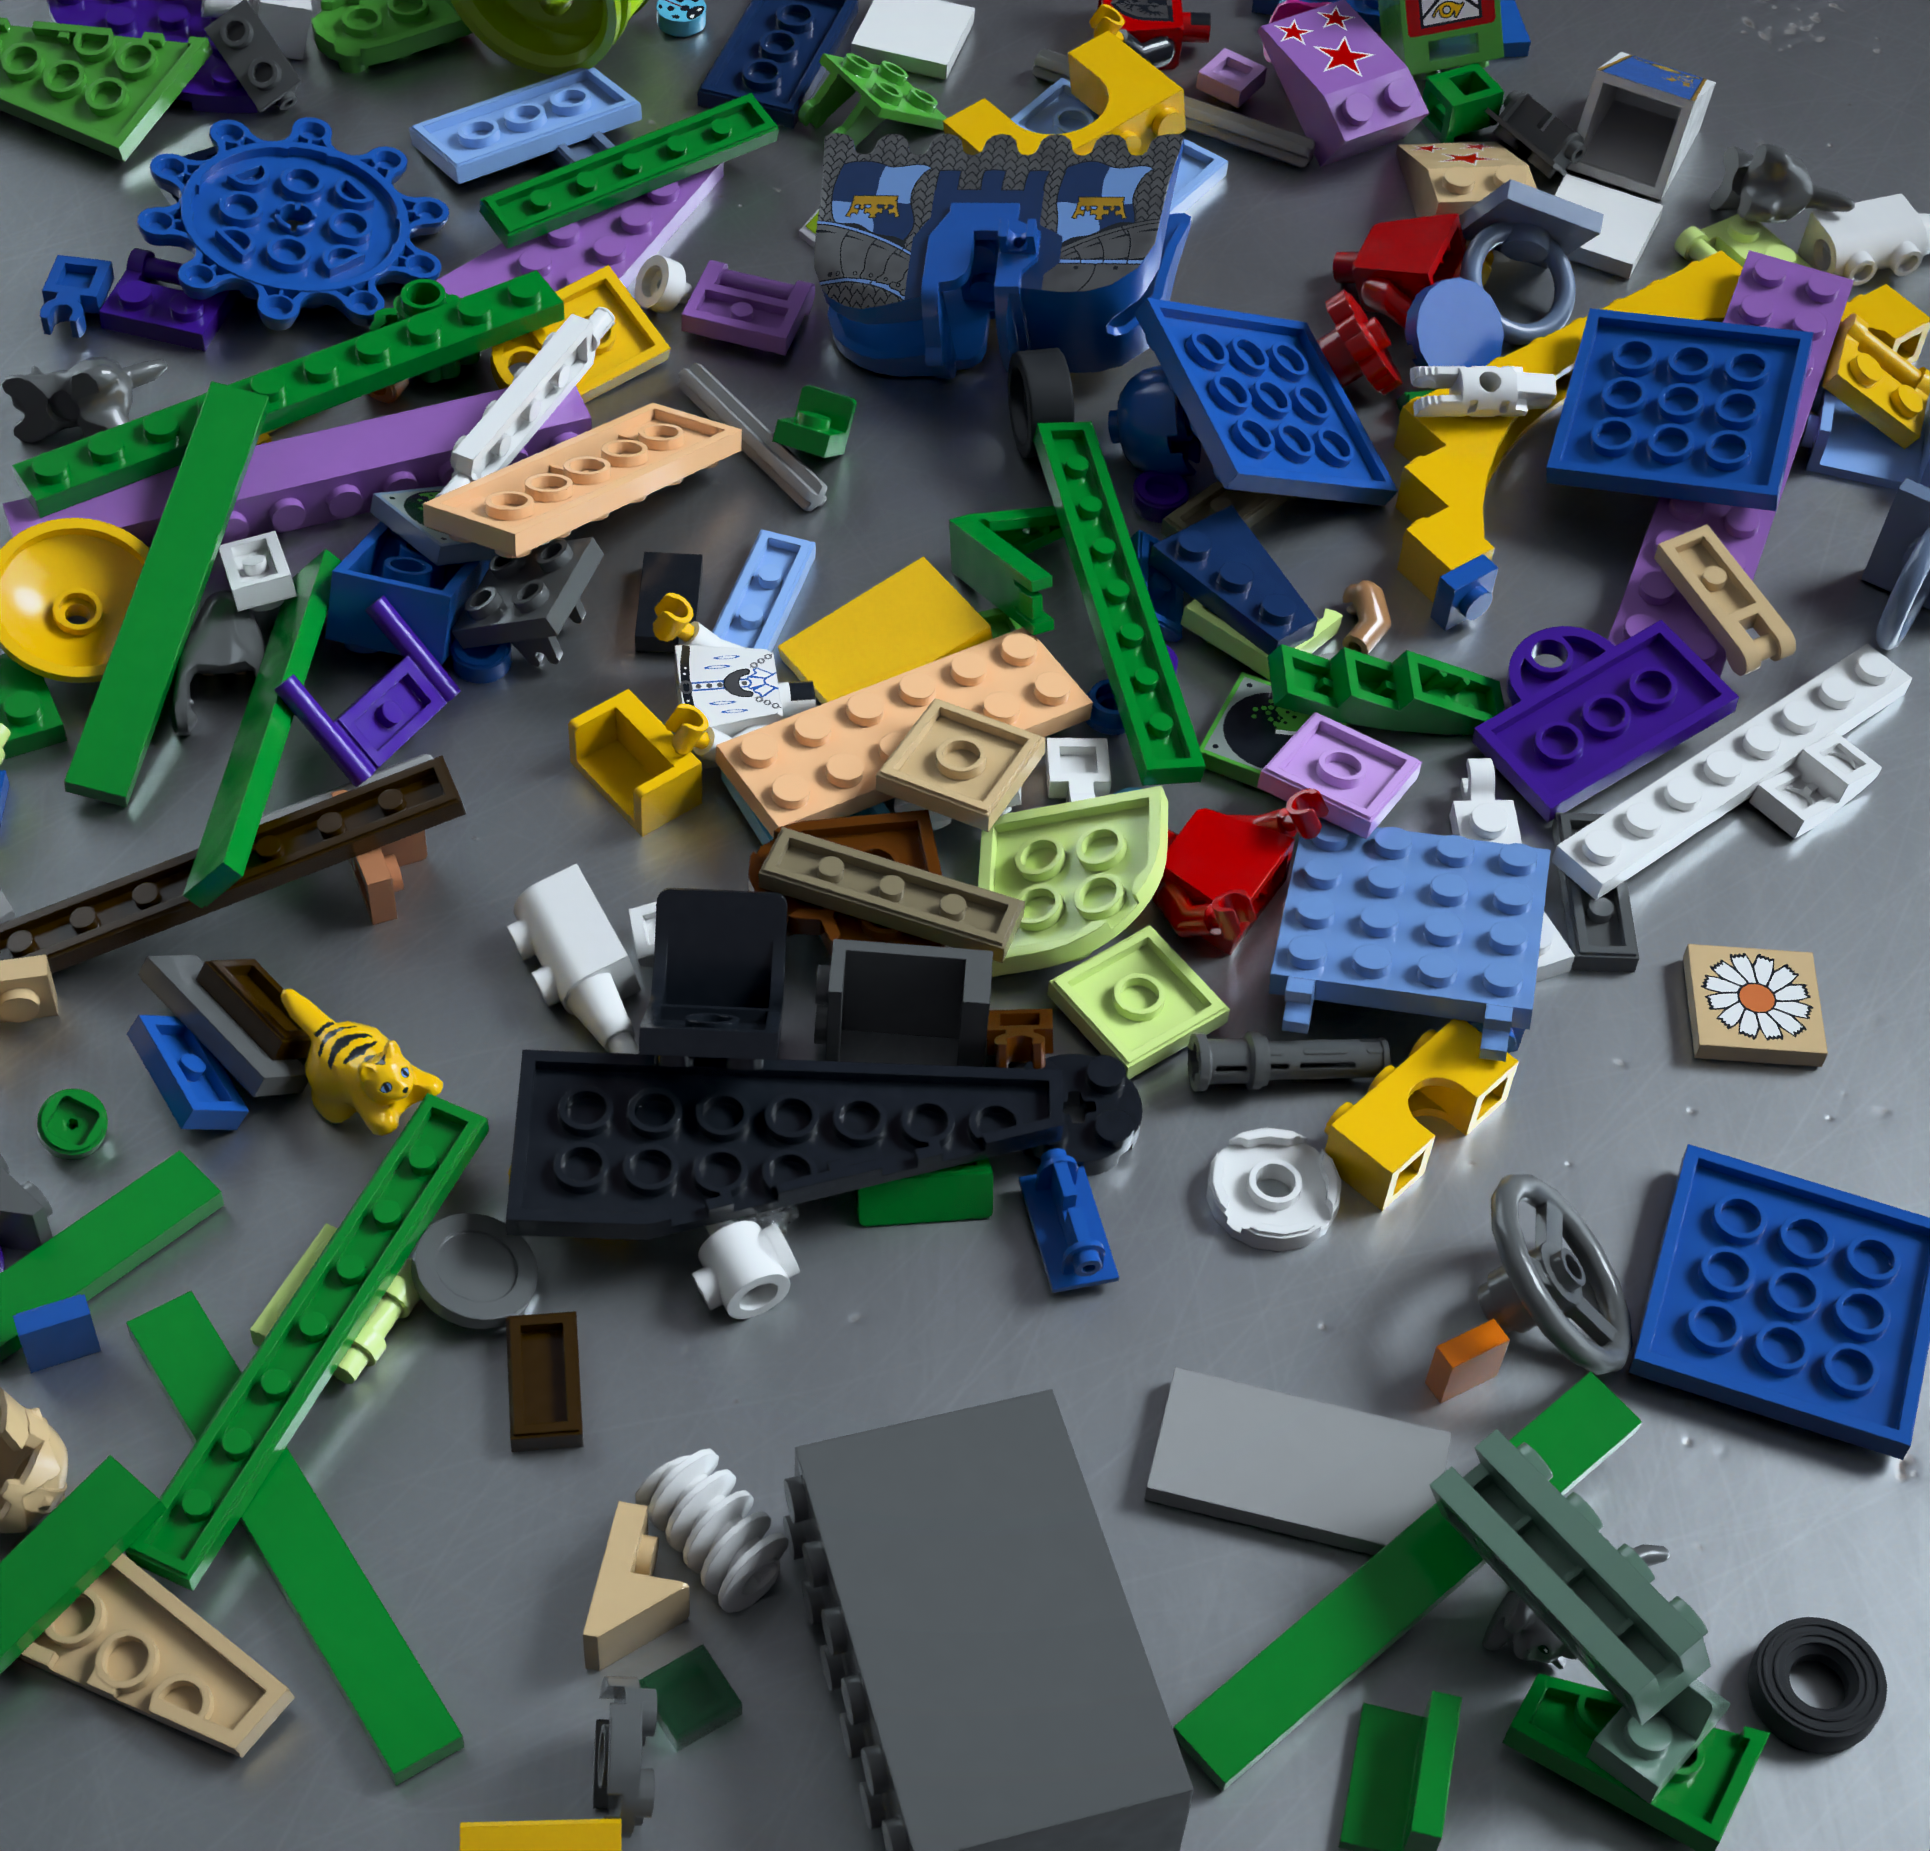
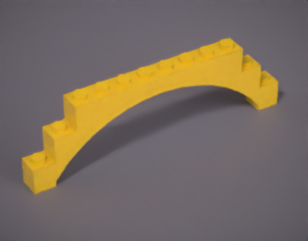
M1720 250L1700 261L1691 262L1684 269L1661 280L1652 281L1647 287L1629 296L1615 299L1608 306L1602 308V310L1723 322L1743 267ZM1887 284L1865 295H1857L1850 302L1847 301L1840 324L1848 316L1855 313L1869 324L1868 331L1909 363L1912 364L1918 360L1930 329L1929 316ZM1588 316L1584 318L1579 317L1569 325L1545 337H1538L1528 345L1504 357H1497L1486 365L1496 367L1516 366L1523 367V372L1553 374L1555 376L1557 394L1548 408L1528 409L1525 416L1414 417L1413 405L1416 399H1420L1421 396L1411 399L1406 405L1402 406L1394 448L1410 462L1404 466L1401 474V483L1395 508L1409 519L1412 524L1406 528L1402 538L1403 544L1397 570L1432 603H1434L1440 576L1482 554L1492 561L1495 548L1484 539L1483 503L1487 487L1505 456L1522 436L1546 415L1564 404ZM1436 389L1422 397L1427 395H1449V389Z

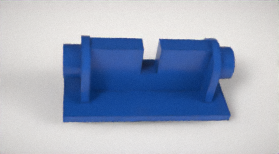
M1055 1148L1046 1151L1040 1158L1041 1165L1037 1169V1174L1019 1177L1018 1181L1052 1293L1119 1281L1117 1268L1084 1166L1078 1167L1075 1158L1067 1156L1064 1149Z

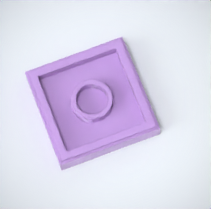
M1314 712L1261 770L1257 788L1285 801H1288L1291 796L1301 790L1316 789L1320 792L1329 810L1328 815L1321 818L1367 839L1417 780L1422 762Z

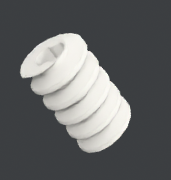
M709 1448L700 1450L690 1456L679 1457L656 1469L635 1493V1503L647 1506L649 1520L659 1530L665 1531L666 1541L678 1552H683L684 1563L695 1573H700L701 1584L712 1594H718L719 1606L727 1613H733L754 1605L776 1583L781 1573L779 1560L788 1548L789 1539L781 1532L771 1534L762 1539L770 1528L771 1518L764 1511L755 1512L745 1517L753 1506L754 1498L746 1490L737 1491L729 1495L735 1486L736 1476L728 1469L713 1473L718 1465L719 1456Z

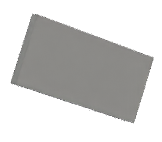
M1175 1367L1144 1500L1375 1555L1436 1503L1430 1484L1446 1470L1452 1433Z

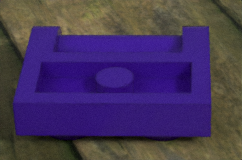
M134 248L128 257L126 271L99 310L101 325L103 329L206 352L238 300L241 291L226 290L210 298L197 300L188 297L183 290L151 284L150 281L152 279L181 286L178 280V271L183 264L155 258V254L152 251Z

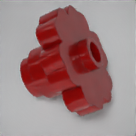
M1344 289L1326 300V309L1335 323V329L1318 339L1317 342L1342 388L1365 375L1375 390L1383 395L1402 385L1401 375L1387 349L1391 345V341L1379 321L1375 317L1368 320L1361 306Z

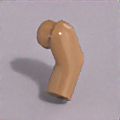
M1362 580L1358 584L1349 585L1343 593V603L1352 602V605L1348 606L1346 611L1352 615H1357L1359 621L1343 639L1342 645L1343 647L1368 655L1388 632L1392 622L1383 590L1371 581Z

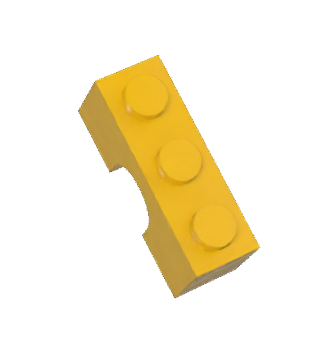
M1452 1019L1439 1032L1434 1029L1425 1032L1413 1046L1408 1059L1397 1068L1393 1065L1385 1067L1372 1081L1367 1094L1355 1105L1351 1102L1342 1104L1333 1113L1325 1126L1324 1132L1328 1135L1325 1152L1333 1159L1340 1178L1381 1211L1388 1207L1425 1173L1436 1135L1421 1125L1415 1117L1433 1116L1443 1119L1467 1136L1507 1100L1519 1061L1508 1052L1506 1062L1479 1058L1482 1033L1467 1021Z

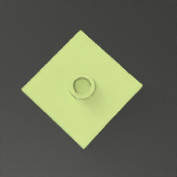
M1151 925L1053 978L1048 984L1047 995L1102 1055L1112 1056L1124 1065L1126 1077L1129 1079L1188 1046L1192 1033L1203 1032L1207 1035L1228 1022L1230 1012L1225 1003Z

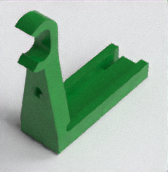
M1054 504L1048 507L967 514L949 519L952 573L1033 636L1054 630V619L1043 611V597L1038 592L1039 590L1053 587L1052 575L1025 556L1064 537Z

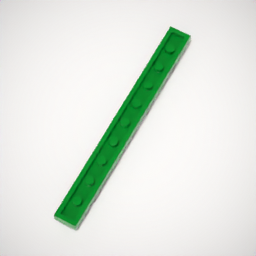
M536 270L326 349L313 352L307 356L231 383L228 386L269 396V410L260 432L261 435L564 320V302ZM207 392L12 465L16 483L38 516L42 518L181 465Z

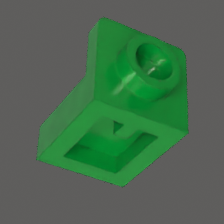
M812 385L804 386L801 390L795 417L777 420L772 442L824 458L844 454L857 401L854 398Z

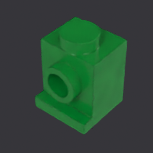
M1478 63L1427 76L1422 99L1429 114L1421 122L1440 143H1453L1455 136L1497 125V122L1484 111L1489 108L1499 116L1503 105L1504 91Z

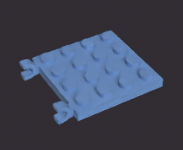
M1325 819L1319 820L1322 828L1315 838L1304 839L1299 836L1270 973L1269 994L1285 996L1284 1001H1286L1282 1021V1031L1308 1034L1314 1000L1483 1023L1479 1058L1506 1062L1510 1028L1530 1030L1551 850L1534 848L1521 843L1503 844L1473 840L1459 835L1442 836L1411 832L1397 827H1376L1371 835L1365 839Z

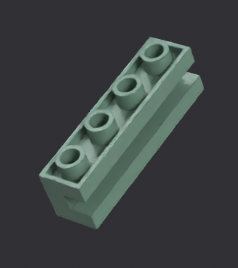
M1496 1429L1474 1447L1480 1464L1464 1477L1451 1466L1430 1484L1440 1513L1642 1726L1711 1667L1703 1638L1708 1633L1707 1627L1697 1613L1683 1599L1676 1596L1668 1602L1650 1584L1655 1580V1576L1635 1550L1625 1543L1616 1549L1599 1532L1603 1528V1524L1595 1511L1581 1496L1572 1492L1565 1498L1549 1482L1553 1477L1550 1468L1530 1445L1523 1442L1516 1448Z

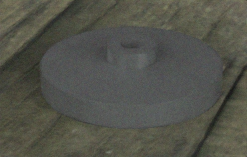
M460 1213L436 1221L423 1233L412 1257L411 1274L419 1296L437 1315L459 1326L473 1329H489L505 1325L506 1317L518 1316L525 1310L537 1286L538 1266L533 1251L522 1236L507 1235L506 1223L482 1214Z

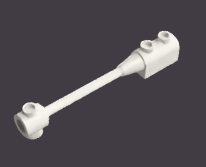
M1902 193L1854 203L1855 208L1849 212L1811 211L1798 250L1803 260L1814 269L1854 280L1853 286L1866 283L1874 276L1877 270L1891 268L1897 276H1906L1919 267L1925 255L1930 254V214L1917 213Z
M576 863L533 884L522 892L514 904V915L517 921L506 927L523 961L536 955L541 963L542 968L531 974L548 1008L561 1001L565 1010L575 1015L606 1051L611 1053L639 1054V1048L634 1040L635 1033L632 1022L627 1016L621 1000L641 991V987L628 954ZM733 1220L705 1226L710 1237L703 1243L698 1253V1258L703 1268L692 1273V1277L710 1311L724 1305L727 1313L732 1318H752L770 1310L787 1295L790 1289L789 1278L800 1273V1269L776 1223L763 1230L759 1224L753 1221L734 1223Z

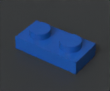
M138 1015L127 1032V1036L180 1128L237 1130L249 1110L216 1057L176 1016Z

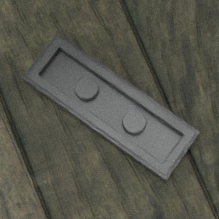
M1556 812L1552 823L1555 850L1558 844L1604 814ZM1558 868L1569 948L1575 955L1572 970L1635 972L1639 961V953L1627 880L1595 900Z
M197 955L146 957L138 973L141 980L253 1097L296 1094L304 1091L308 1083L305 1066L298 1059L273 1061L196 981L204 964Z

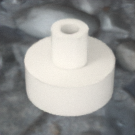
M661 255L651 256L642 265L637 275L635 297L638 304L643 308L660 314H666L672 311L678 303L686 304L692 295V286L686 283L684 267L681 263Z

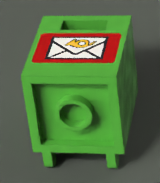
M1378 0L1382 40L1409 68L1414 80H1426L1427 76L1438 74L1440 70L1458 66L1463 67L1478 63L1482 68H1486L1489 66V60L1504 58L1500 0Z

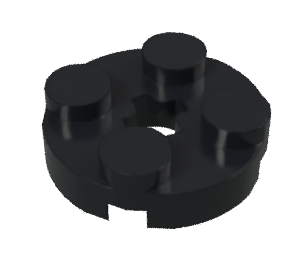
M1060 1054L1045 1058L1046 1065L1042 1069L1062 1070L1063 1109L1069 1106H1077L1087 1110L1089 1113L1085 1114L1083 1123H1072L1070 1115L1064 1113L1061 1141L1028 1148V1150L1034 1156L1041 1158L1042 1154L1046 1151L1061 1148L1066 1151L1067 1156L1075 1158L1078 1167L1084 1166L1087 1176L1107 1172L1118 1164L1119 1156L1127 1152L1130 1146L1131 1150L1133 1149L1138 1140L1142 1121V1102L1137 1088L1126 1077L1124 1065L1118 1059L1109 1055L1094 1057L1084 1054ZM1028 1062L1023 1068L1033 1069V1063ZM1027 1149L1021 1150L1026 1155Z

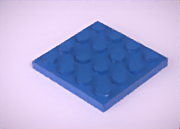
M1146 298L1134 314L1146 335V342L1159 360L1168 378L1170 389L1177 395L1190 421L1191 430L1200 440L1213 465V472L1222 483L1224 489L1385 506L1399 492L1307 322Z
M1590 308L1548 459L1546 483L1776 511L1811 356L1814 332Z
M1688 1144L1679 1168L1628 1373L1903 1460L1912 1442L1930 1344V1218Z

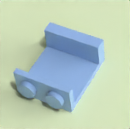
M1823 376L1810 410L1814 414H1809L1800 440V446L1809 448L1806 470L1898 490L1905 478L1930 488V405L1924 416L1920 438L1906 449H1903L1823 388Z

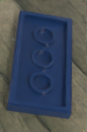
M751 0L698 89V106L711 109L752 93L776 125L794 129L799 120L798 113L800 108L807 100L811 99L826 72V69L819 63L822 54L835 56L858 14L859 0Z

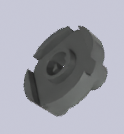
M605 1676L601 1684L599 1699H614V1703H610V1719H596L593 1756V1809H609V1816H604L602 1819L622 1818V1838H630L634 1826H642L644 1818H651L654 1808V1769L641 1768L642 1746L645 1745L646 1737H654L656 1730L657 1692L655 1688H640L638 1677Z

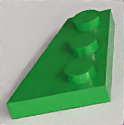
M1538 1673L1511 1722L1502 1743L1693 1850L1715 1851L1762 1753L1770 1732L1747 1726L1743 1727L1740 1734L1713 1728L1651 1804H1649L1586 1757L1593 1740L1622 1708L1621 1703L1609 1691Z

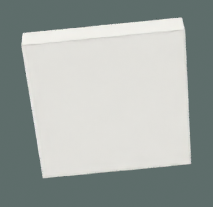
M873 0L851 43V53L862 57L869 63L880 65L882 61H888L908 72L946 80L974 23L975 8L942 0Z
M1566 174L1554 196L1604 214L1601 233L1567 255L1568 260L1629 279L1660 220L1664 205Z

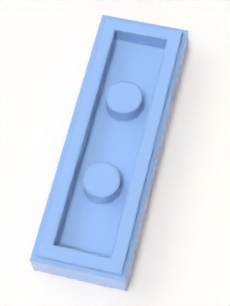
M761 529L712 632L721 639L742 647L767 649L772 652L816 556V543Z

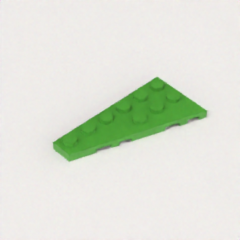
M0 17V110L125 162L213 51L208 38L190 36L188 43L165 41L163 33L144 32L142 38L114 36L111 28L42 21H34L32 27L10 25L8 18Z

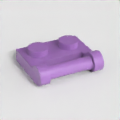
M710 260L681 314L682 331L786 355L804 316H808L812 309L815 285L800 280L793 285L729 270L727 263Z

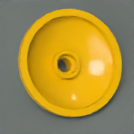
M86 518L50 520L20 532L0 549V648L23 668L45 678L69 683L101 681L150 548L140 539L120 527ZM73 616H82L88 621L85 624L78 625L70 623L68 619Z

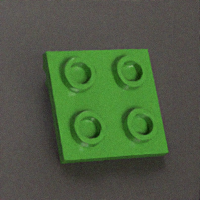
M847 53L845 58L822 54L819 63L830 74L815 96L807 100L798 113V119L805 127L811 123L817 129L854 93L858 92L861 95L859 102L843 125L832 131V133L849 135L854 140L855 147L885 119L944 130L943 120L947 119L936 108L937 100L927 92L914 88L907 81L908 73L901 67L888 61H882L880 65L872 64L852 53Z

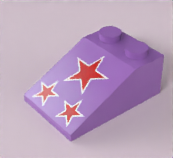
M1340 0L1263 25L1257 30L1306 137L1312 138L1315 141L1314 155L1320 167L1401 140L1429 114L1409 68L1346 0Z

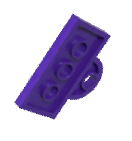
M1662 620L1657 621L1616 646L1603 636L1587 629L1571 626L1550 627L1531 634L1516 647L1510 658L1506 679L1507 694L1512 706L1475 727L1472 743L1486 758L1492 759L1493 765L1548 823L1554 819L1556 812L1565 813L1732 714L1736 710L1739 696ZM1542 654H1550L1558 657L1563 664L1555 668H1547L1539 665L1533 658Z

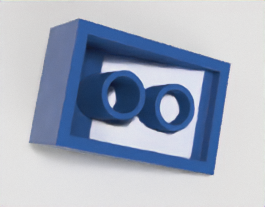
M380 521L332 571L325 639L342 642L345 648L353 652L375 653L377 651H384L401 655L365 612L367 607L384 595L439 664H443L451 654V646L455 639L451 630L464 611L465 602L476 591L487 573L492 559L436 566Z

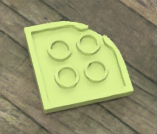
M1162 785L1006 813L997 819L989 832L981 829L978 887L1025 901L1024 916L1003 963L993 960L992 977L1038 970L1070 961L1083 960L1094 950L1118 936L1141 914L1159 886L1167 860L1168 799Z

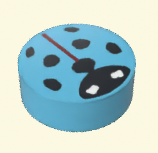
M658 0L656 4L657 25L662 31L672 36L688 37L695 35L703 30L706 25V4L704 0Z

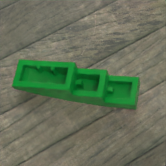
M1281 644L1267 657L1274 706L1307 715L1317 712L1337 722L1384 730L1440 735H1473L1475 727L1505 710L1500 681L1408 650L1404 651L1391 663L1343 647L1329 660Z

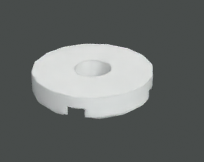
M1266 1127L1242 1132L1229 1140L1228 1146L1221 1150L1219 1155L1217 1152L1210 1164L1206 1199L1212 1215L1231 1237L1253 1248L1283 1252L1306 1247L1327 1232L1337 1215L1340 1204L1341 1179L1333 1159L1322 1148L1319 1153L1315 1148L1307 1145L1308 1138L1294 1131ZM1267 1179L1278 1180L1284 1183L1291 1193L1284 1197H1271L1264 1194L1258 1188L1257 1183Z

